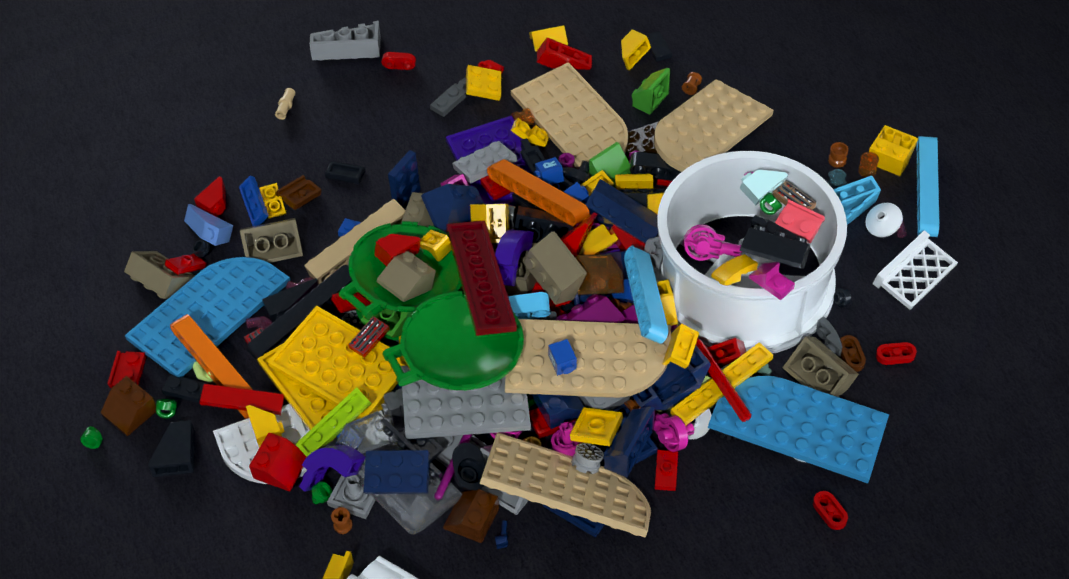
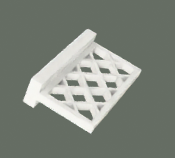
M925 230L879 272L873 282V285L878 289L882 286L909 310L958 264L957 261L928 239L930 234ZM928 246L934 251V255H925L924 249ZM913 259H922L923 266H914ZM926 259L935 260L936 267L927 266ZM939 260H945L950 266L940 267ZM910 270L911 277H902L901 271ZM914 270L924 271V278L915 277ZM928 271H937V278H929ZM890 281H899V288H893L888 283ZM903 281L912 282L913 289L904 288ZM916 282H925L926 289H917ZM904 293H913L914 300L910 302L905 298Z

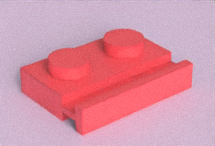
M788 200L786 207L783 208L775 223L795 235L807 239V242L811 244L822 222H824L825 216Z

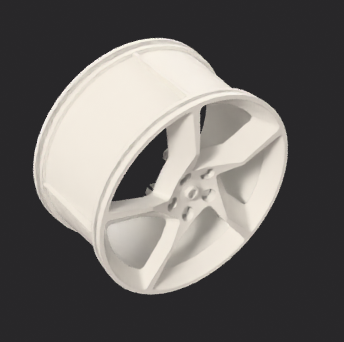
M759 151L727 152L705 158L686 168L670 183L662 196L657 216L658 235L663 256L656 282L669 280L674 297L678 321L677 327L680 324H684L699 332L698 339L707 347L737 338L744 342L746 352L760 342L772 354L790 349L800 344L805 336L810 337L816 332L818 320L823 316L827 318L832 308L836 285L834 267L839 261L847 235V221L844 208L833 188L809 167L784 156ZM756 170L786 172L788 177L785 181L816 202V207L812 211L825 216L824 222H822L820 229L810 244L820 266L807 276L783 275L794 282L795 286L782 300H779L749 279V275L753 271L741 274L740 282L732 283L728 286L720 284L719 281L711 277L712 272L725 262L735 258L734 256L722 254L719 255V259H708L707 261L714 264L703 275L690 266L676 250L679 244L684 246V236L691 227L716 219L733 216L754 217L757 215L775 223L786 206L781 203L782 208L773 215L764 213L760 208V202L755 206L740 189L743 182L741 179L747 172H755ZM767 202L765 203V207L768 210L773 209ZM744 238L740 239L739 245H742ZM739 252V254H745L758 262V267L763 263L776 262L745 252Z

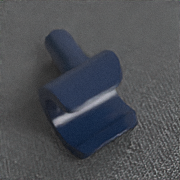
M505 520L502 521L501 535L495 536L497 549L508 546L507 521Z

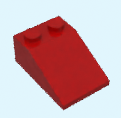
M595 212L560 238L575 258L578 257L597 216Z

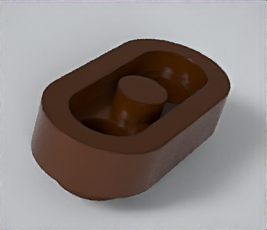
M851 335L843 336L840 339L843 347L841 352L843 361L856 372L863 370L866 358L858 339Z

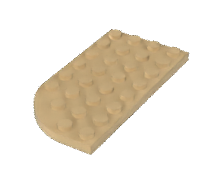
M569 62L511 90V96L535 123L546 131L548 137L561 152L570 153L574 156L575 162L573 165L577 169H579L582 160L589 162V159L616 142L620 144L622 150L626 153L628 131L625 122Z
M716 79L658 122L654 134V145L660 157L668 165L683 172L686 168L705 158L726 153L773 115L774 110Z
M519 319L524 335L523 350L517 364L505 377V393L614 398L640 393L653 385L667 368V365L662 363L671 339V325H667L668 336L666 340L659 344L642 337L639 324ZM568 339L577 358L576 370L569 374L557 376L548 356V345Z
M501 433L496 434L480 484L491 489L506 492L509 495L525 498L531 502L547 505L552 509H559L571 515L587 518L592 522H599L614 529L646 537L651 508L643 493L627 478L607 470L603 466H600L599 471L595 474H591L590 471H587L586 474L576 470V465L572 466V456Z

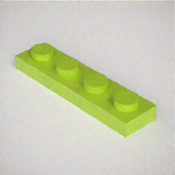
M356 387L296 443V446L306 457L315 450L324 448L372 403Z

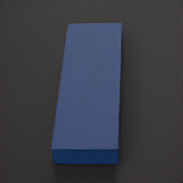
M249 176L239 186L252 226H257L269 215L255 177Z

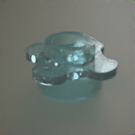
M841 169L830 171L828 173L830 177L828 184L831 186L846 185L845 177L847 174Z

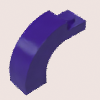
M510 229L501 237L495 256L505 286L515 287L519 258L523 251H529L532 248L534 232Z
M334 445L317 449L302 464L307 471L304 473L299 487L304 492L312 490L316 483L322 481L329 467L335 469L343 477L357 475L366 457L358 450L347 445Z

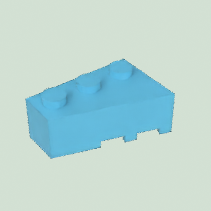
M873 176L833 189L843 205L847 225L877 201L881 189Z

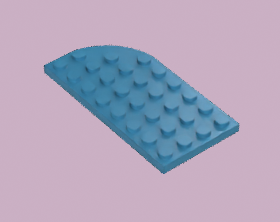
M236 257L218 261L200 271L125 335L126 340L142 352H145L148 357L176 377H183L193 368L196 360L174 335L170 328L171 323L188 314L217 347L264 306L262 299L279 293L291 282L290 277L272 264L256 258Z
M775 376L750 377L734 388L752 415L751 419L746 422L740 420L725 396L717 401L708 428L868 483L889 417V414Z

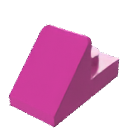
M779 262L761 264L757 270L749 275V279L779 300H782L794 289L795 283L779 273Z

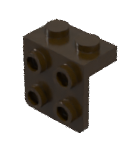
M658 122L628 132V145L625 153L627 159H629V153L632 151L658 154L654 145V134Z

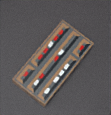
M787 181L773 191L772 195L785 206L788 200H791L810 210L816 207V202Z

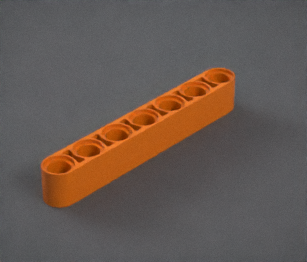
M505 159L487 168V173L491 180L570 226L577 225L590 215L589 209L584 203Z
M188 314L170 324L174 335L207 374L210 372L211 375L209 376L216 385L253 390ZM238 410L245 419L249 418L247 411Z

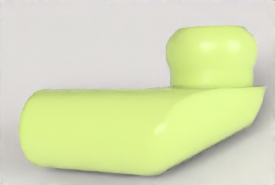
M196 361L193 364V370L197 379L212 382L213 380Z

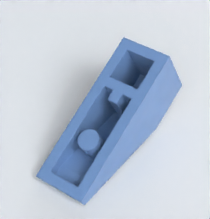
M188 204L184 221L201 239L215 246L230 241L233 225L192 204Z

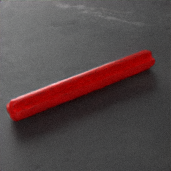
M697 340L696 346L711 364L708 370L709 374L742 422L750 420L752 416L750 411L703 342Z

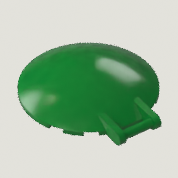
M402 221V224L397 225L387 223L368 231L353 247L349 257V274L352 282L340 290L339 297L350 302L368 320L385 308L398 312H415L420 304L432 297L448 292L460 291L462 284L452 250L438 262L430 251L420 247L419 253L415 256L435 270L432 290L405 302L376 282L379 275L386 268L374 255L376 241L380 238L386 237L389 234L419 237L421 239L430 230L445 235L447 233L431 225L425 227L418 225V222ZM359 292L372 304L369 306L364 305L354 294Z
M455 291L437 295L420 304L411 317L408 316L403 325L400 339L401 344L385 349L382 355L391 365L397 376L396 381L399 386H405L422 379L431 385L448 390H474L497 382L515 367L523 350L524 335L521 323L513 312L517 324L516 332L476 336L465 295L462 291ZM402 356L410 371L404 373L396 358Z

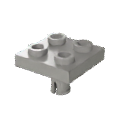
M358 473L349 477L341 475L327 504L335 509L344 507L348 509L350 514L366 519L379 494L364 493L365 474Z

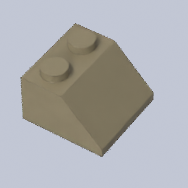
M407 251L395 256L379 275L376 282L405 302L432 290L435 270Z

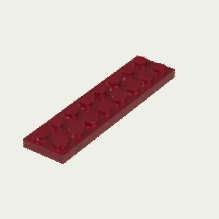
M485 221L446 224L447 235L451 243V249L476 336L516 332L517 324Z

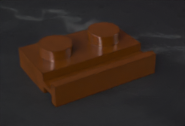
M302 175L278 189L276 196H280L286 204L296 210L321 195L322 189L312 181L306 180L305 176Z

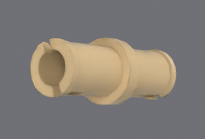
M291 88L285 89L283 97L278 102L279 106L275 112V116L278 119H285L288 110L292 107L295 91Z

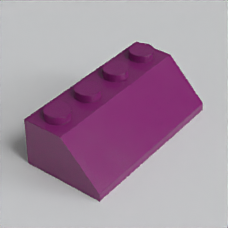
M594 294L588 297L585 303L574 306L568 314L560 315L555 319L556 321L620 323L625 320V317L606 296Z

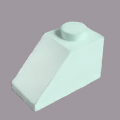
M756 170L753 174L749 172L741 179L743 182L740 189L756 206L767 193H772L783 184L788 174L786 172Z

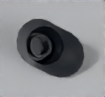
M472 443L459 444L452 454L454 480L459 487L466 491L479 490L485 486L480 484L485 469L482 452Z

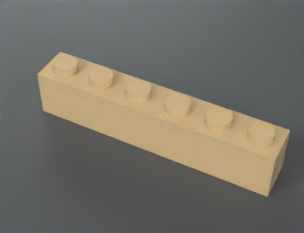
M395 199L384 204L382 208L371 214L359 225H356L347 234L341 236L331 246L310 259L304 265L309 276L312 279L316 278L318 285L321 284L341 266L348 265L354 245L364 234L387 223L391 225L401 224L406 210Z

